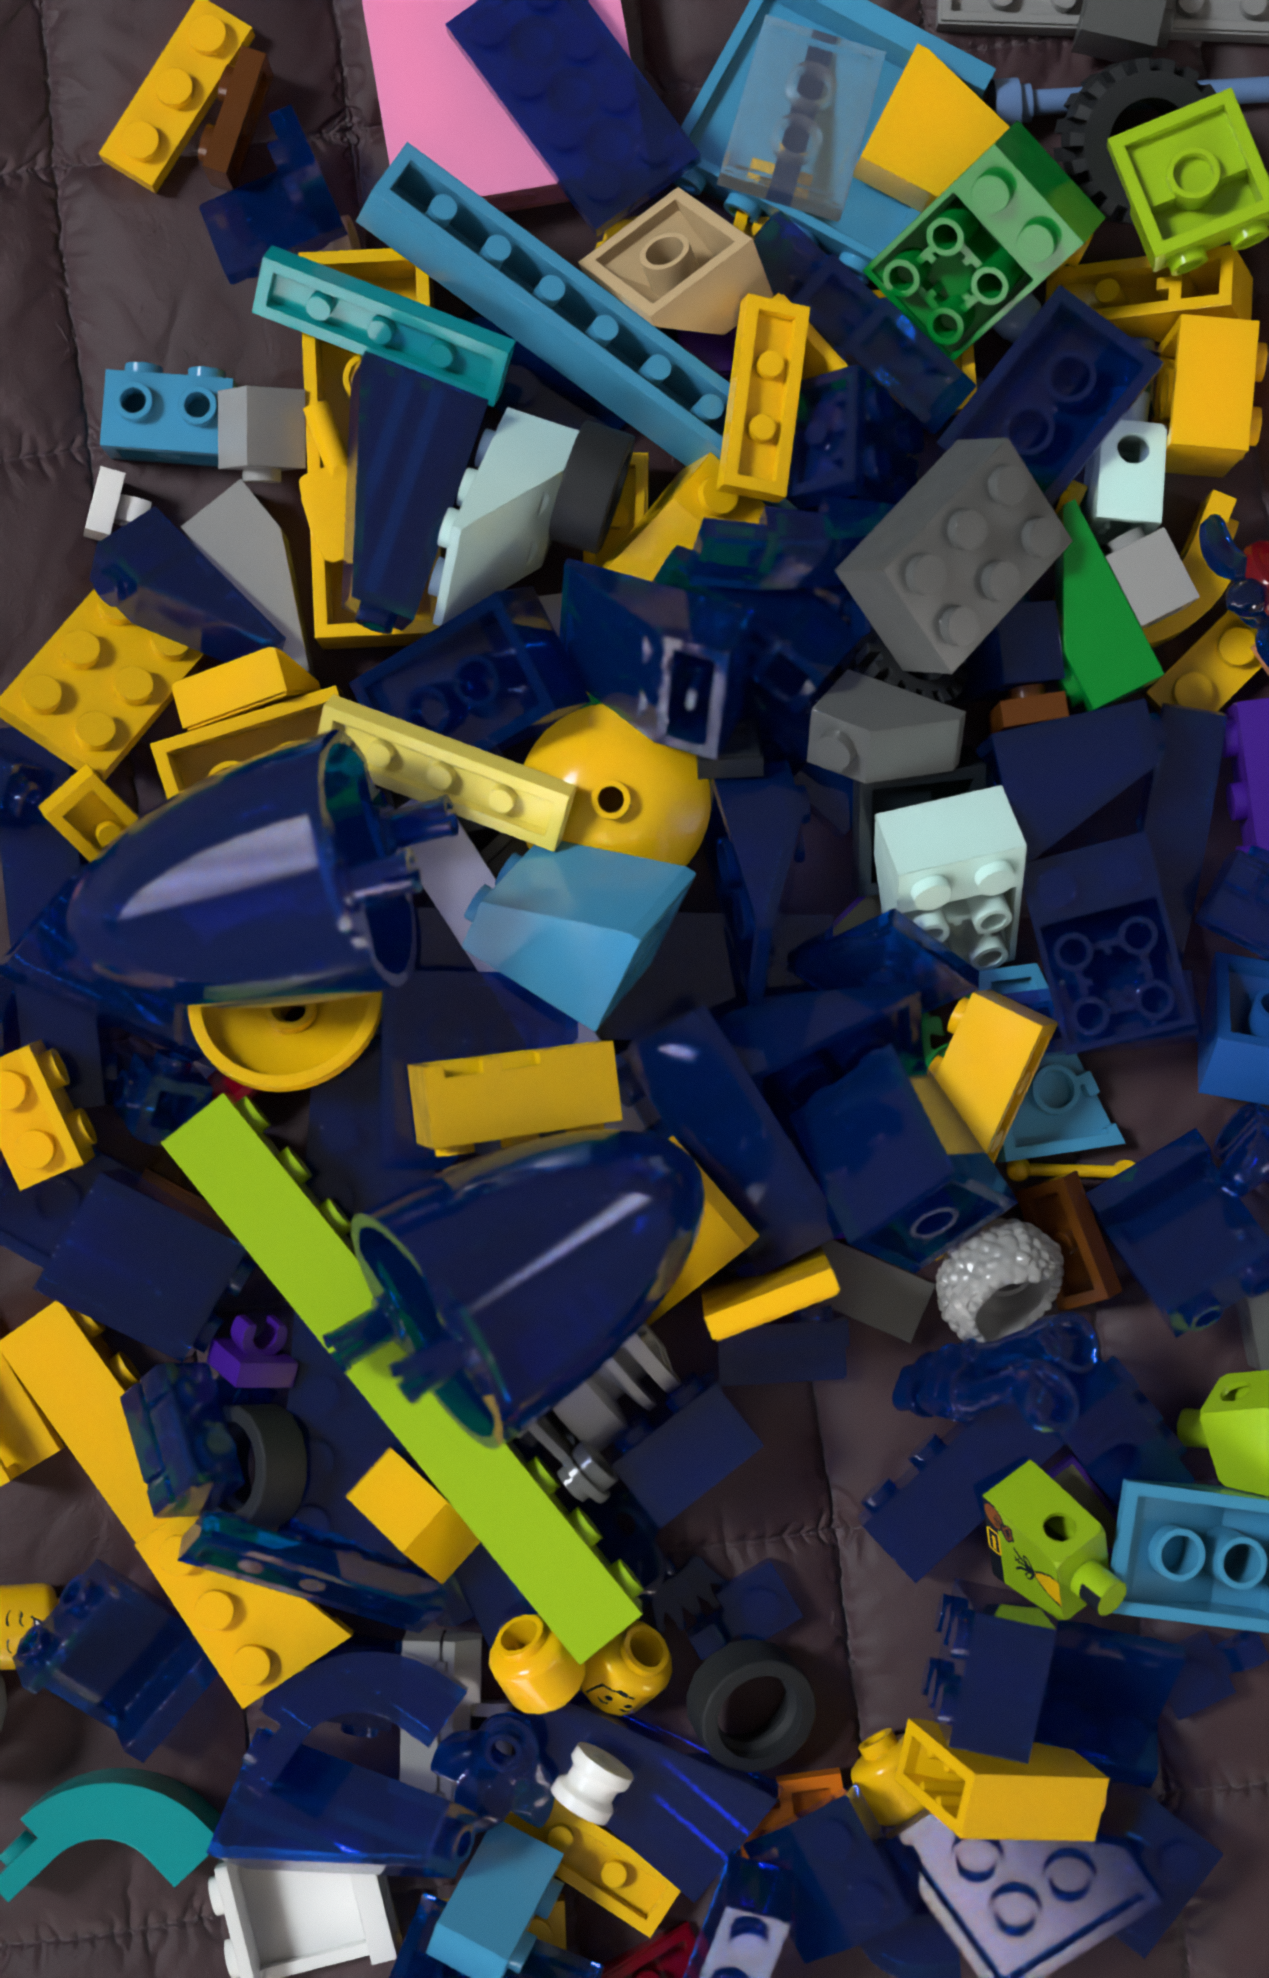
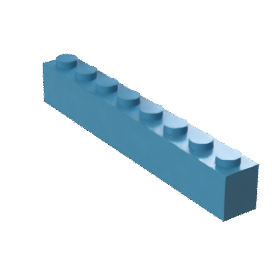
M407 142L372 189L356 222L685 466L692 464L710 452L720 460L730 383ZM794 432L787 495L779 503L761 501L784 522L800 509L831 461V458Z

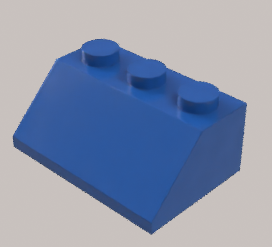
M1215 952L1197 1047L1198 1093L1269 1105V961Z

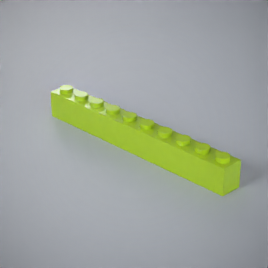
M222 1093L161 1142V1144L573 1658L581 1665L643 1615L642 1602L637 1597L644 1591L642 1584L620 1558L611 1565L595 1545L603 1538L597 1527L581 1508L577 1507L571 1513L554 1494L561 1487L558 1479L539 1456L536 1455L529 1461L525 1458L512 1441L516 1436L509 1432L495 1415L493 1407L497 1404L494 1403L488 1409L484 1407L471 1390L476 1383L462 1368L459 1362L460 1357L455 1352H452L446 1358L429 1338L436 1332V1328L421 1308L413 1300L405 1306L402 1305L388 1287L395 1278L380 1257L372 1249H369L363 1255L346 1235L354 1227L339 1206L331 1198H327L324 1202L320 1203L305 1184L312 1177V1174L298 1155L289 1146L279 1152L263 1132L271 1126V1123L257 1104L248 1095H245L238 1101L233 1093Z

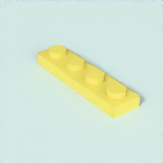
M334 694L323 706L312 761L553 852L562 841L577 785Z

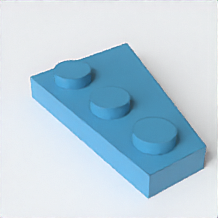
M1032 963L969 973L971 993L991 989L1058 1022L997 1156V1161L1008 1162L1126 1144L1117 1124H1111L1097 1096L1100 1090L1091 1072L1084 1070L1068 1037L1071 1031L1038 964Z

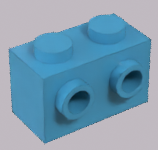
M147 362L125 363L124 370L106 369L100 446L111 459L218 467V391L235 388L238 385L234 378H226L225 371L205 366L188 368V375L163 373V367Z
M495 1817L438 1919L426 1954L470 1978H503L508 1968L519 1974L537 1939V1936L528 1932L535 1915L547 1920L565 1883L554 1878L564 1853Z

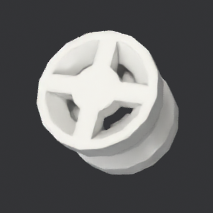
M579 1742L571 1754L572 1767L567 1774L557 1777L551 1787V1792L561 1804L579 1817L597 1825H606L614 1812L612 1801L617 1793L625 1792L629 1788L634 1776L627 1766L608 1752L590 1743Z

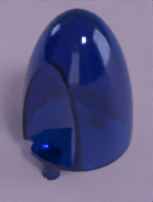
M329 730L282 745L240 761L192 784L142 815L106 844L86 867L68 899L65 915V932L68 944L80 963L105 982L135 995L186 1006L272 1008L309 1005L401 988L410 981L415 967L417 937L412 894L420 892L422 889L420 868L417 867L410 870L409 864L416 863V856L410 848L405 849V847L446 836L453 837L458 835L456 813L447 814V810L454 807L453 803L446 794L438 796L437 799L394 810L390 804L388 805L382 790L376 789L369 773L366 757L349 735L341 730Z
M622 1129L566 1132L528 1140L447 1168L398 1191L355 1215L351 1225L352 1240L359 1265L373 1296V1299H371L372 1307L335 1330L323 1334L324 1344L328 1349L334 1347L335 1350L329 1354L336 1365L343 1372H347L352 1369V1366L389 1343H396L408 1355L399 1361L395 1360L390 1363L389 1369L393 1378H402L396 1385L404 1397L411 1404H415L423 1396L431 1392L447 1414L472 1439L484 1447L497 1449L540 1420L579 1389L640 1330L663 1301L691 1256L705 1214L706 1191L701 1171L693 1157L672 1141L651 1133Z

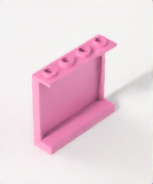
M362 0L390 165L404 145L409 142L502 213L649 188L650 168L621 0Z

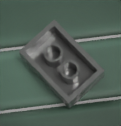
M1008 437L957 440L835 569V572L903 671L952 674L1072 543V539Z

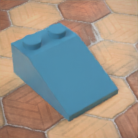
M1123 1479L1110 1572L1126 1584L1127 1592L1122 1603L1112 1613L1269 1633V1496L1232 1489L1223 1485Z

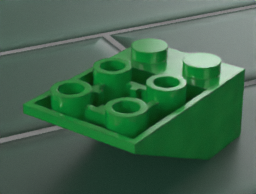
M1017 120L862 271L950 365L1077 251L1106 217Z

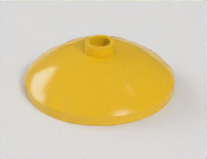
M603 703L578 709L549 727L531 748L523 764L529 768L577 785L562 841L687 866L697 853L706 834L711 813V788L709 779H698L695 746L674 723L649 709L624 703ZM609 787L618 788L624 796L623 806L614 813L604 811L599 803L600 794ZM526 842L529 849L534 845Z
M294 904L279 905L255 911L224 929L210 943L199 959L193 972L188 992V1015L191 1029L197 1043L209 1061L230 1079L253 1089L271 1092H289L313 1087L333 1078L349 1067L362 1054L373 1038L379 1025L384 1005L382 971L373 949L360 931L351 923L330 911L313 906ZM296 1007L306 1009L303 1017L293 1022L285 1020L287 1013L291 1009Z

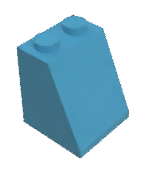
M561 841L554 852L533 845L524 856L514 852L509 857L496 878V886L494 888L484 884L475 894L464 915V918L472 923L461 948L596 1032L652 964L697 873L682 865Z

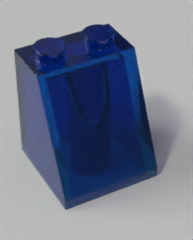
M1146 699L993 733L976 749L983 762H988L991 767L994 787L1002 785L1027 845L1025 864L1037 858L1160 763L1158 752L1165 750L1164 730L1159 715L1156 712L1149 714Z
M889 1043L884 1048H879L866 1054L855 1069L834 1084L824 1086L815 1091L809 1097L808 1103L789 1116L848 1244L914 1274L1018 1203L1014 1193L924 1061L893 1043Z
M118 1168L99 1173L33 1289L183 1362L191 1357L195 1350L203 1354L207 1353L212 1339L217 1337L225 1320L216 1316V1313L228 1293L237 1298L240 1296L253 1275L257 1263L248 1259L250 1254L229 1228L129 1170Z

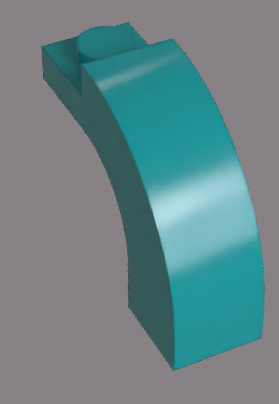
M106 1768L90 1771L68 1779L47 1791L20 1818L35 1837L28 1829H25L0 1854V1861L5 1865L0 1871V1894L9 1902L62 1851L77 1843L93 1839L114 1840L131 1846L143 1854L175 1888L222 1843L231 1825L201 1795L168 1776L135 1768Z

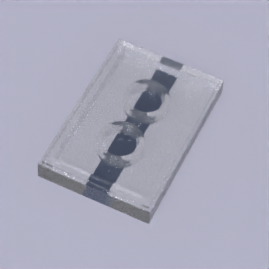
M765 14L716 185L839 222L844 211L886 52Z

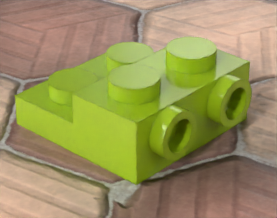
M1232 87L1107 139L1108 152L1131 206L1130 216L1153 273L1168 267L1172 276L1182 275L1206 263L1208 260L1206 251L1230 242L1234 251L1243 250L1258 244L1269 236V177Z

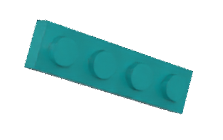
M273 245L263 256L252 313L489 406H495L503 390L516 340Z

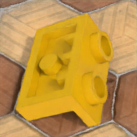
M42 1039L0 1057V1149L20 1191L71 1168H78L95 1157L91 1147L97 1143L94 1127L82 1108L74 1110L64 1086L70 1083L65 1064L54 1048L47 1051Z

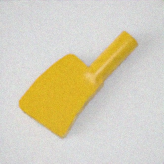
M323 400L308 405L303 409L324 467L303 475L299 480V485L310 530L325 561L334 564L384 539L389 535V531L368 497L352 459L348 457L328 401Z

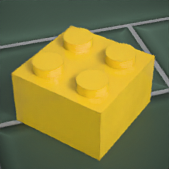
M1181 314L1158 346L1151 423H1161L1167 426L1165 473L1223 478L1239 460H1243L1245 454L1249 451V446L1257 445L1262 425L1261 407L1253 406L1254 383L1262 382L1268 354L1267 343L1258 342L1260 321Z

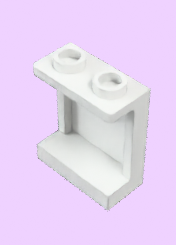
M371 1815L225 1852L214 1869L215 1875L210 1876L208 1879L209 1895L216 1916L225 1914L230 1939L224 1941V1954L231 1978H283L368 1955L372 1965L398 1958L402 1936Z

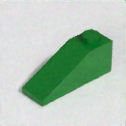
M1074 499L1064 504L1057 513V517L1071 537L1072 543L1055 560V654L1060 671L1054 673V679L1059 691H1065L1067 705L1070 708L1079 705L1084 717H1087L1153 684L1164 675V672Z

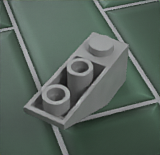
M240 479L181 526L193 541L183 551L207 580L216 573L223 578L233 591L223 600L247 629L258 622L273 640L264 648L277 647L316 678L289 540L276 521Z

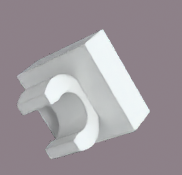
M100 466L84 529V537L108 543L113 523L144 532L152 502L121 494L126 473Z

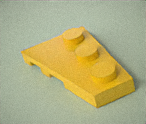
M191 1505L135 1544V1547L242 1709L350 1638L354 1633V1630L336 1617L334 1619L307 1598L308 1594L293 1582L284 1580L254 1556L252 1550L194 1505Z

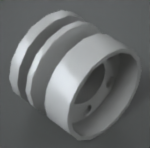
M595 1279L584 1288V1293L599 1314L591 1319L571 1299L564 1305V1310L576 1331L573 1336L567 1340L553 1327L543 1322L511 1349V1353L526 1377L580 1442L586 1440L601 1452L629 1429L628 1421L616 1401L626 1393L636 1403L650 1411L657 1404L641 1379L649 1374L668 1394H671L682 1383L671 1366L666 1347L640 1314L627 1300H623L610 1292L601 1282Z

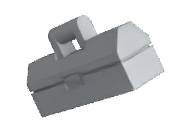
M407 1629L402 1646L398 1837L436 1838V1835L439 1834V1838H456L478 1834L480 1769H507L512 1767L513 1705L509 1699L482 1698V1633L447 1629L446 1633H444V1629ZM472 1716L487 1717L486 1750H471Z

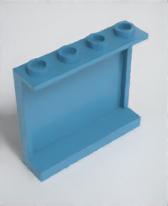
M750 0L673 142L666 141L663 147L662 169L668 172L669 180L682 190L693 195H700L704 191L723 201L724 209L733 217H735L737 209L749 216L747 223L751 225L754 222L757 223L760 216L773 219L777 225L783 228L779 234L780 239H785V237L795 239L792 247L794 250L804 254H812L815 250L835 261L836 269L847 278L857 283L868 284L870 278L862 270L921 212L851 175L917 43L935 54L983 101L994 78L996 68L868 0ZM810 42L832 49L833 53L799 173L812 178L803 211L791 205L788 207L766 200L767 192L746 182L752 160L775 167Z

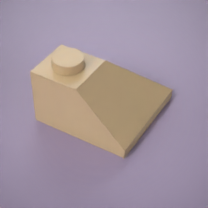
M679 187L578 262L584 274L654 327L725 335L738 325L740 302L748 293L767 298L774 297L753 239Z

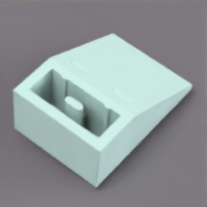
M509 407L506 408L496 431L485 429L475 458V466L479 467V469L476 470L470 467L466 469L456 501V505L461 506L460 510L448 508L439 532L437 545L447 548L446 558L441 556L438 558L428 587V594L438 597L432 624L441 627L542 567L552 544V540L549 539V527L556 496L579 430Z
M1002 785L875 814L874 857L890 980L893 989L911 984L928 985L945 976L975 969L979 971L994 969L1004 962L1015 960L1027 845Z

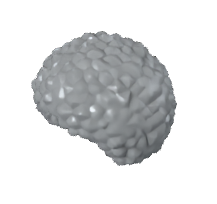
M996 1218L994 1220H987L969 1229H961L959 1236L950 1241L942 1266L937 1269V1301L939 1310L942 1311V1319L948 1322L950 1329L957 1333L959 1339L965 1340L975 1349L993 1350L996 1353L1016 1348L1021 1344V1340L1025 1338L1026 1333L1031 1330L1032 1324L1042 1317L1045 1311H1049L1052 1308L1051 1302L1057 1298V1294L1060 1292V1286L1063 1283L1062 1277L1064 1276V1269L1062 1267L1064 1257L1061 1255L1060 1244L1051 1240L1047 1234L1042 1233L1033 1224L1021 1222L1019 1219L1006 1220L1004 1218Z

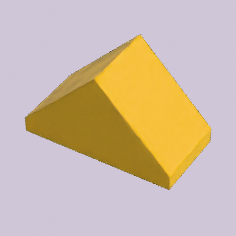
M391 1447L385 1451L346 1494V1498L403 1554L442 1585L480 1543V1540L443 1494Z

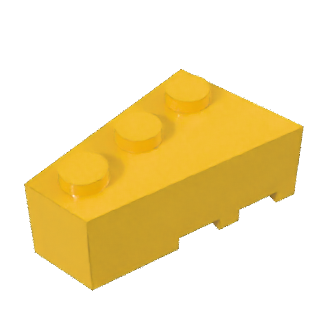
M600 1040L407 1065L416 1141L419 1145L435 1149L436 1157L475 1152L474 1143L500 1139L501 1148L541 1143L540 1133L565 1129L566 1139L605 1135L604 1123L623 1120L613 1041Z

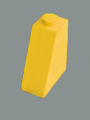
M908 1718L894 1778L901 1787L960 1839L1095 1841L1101 1813L1106 1805V1792L1110 1779L1074 1750L920 1718Z

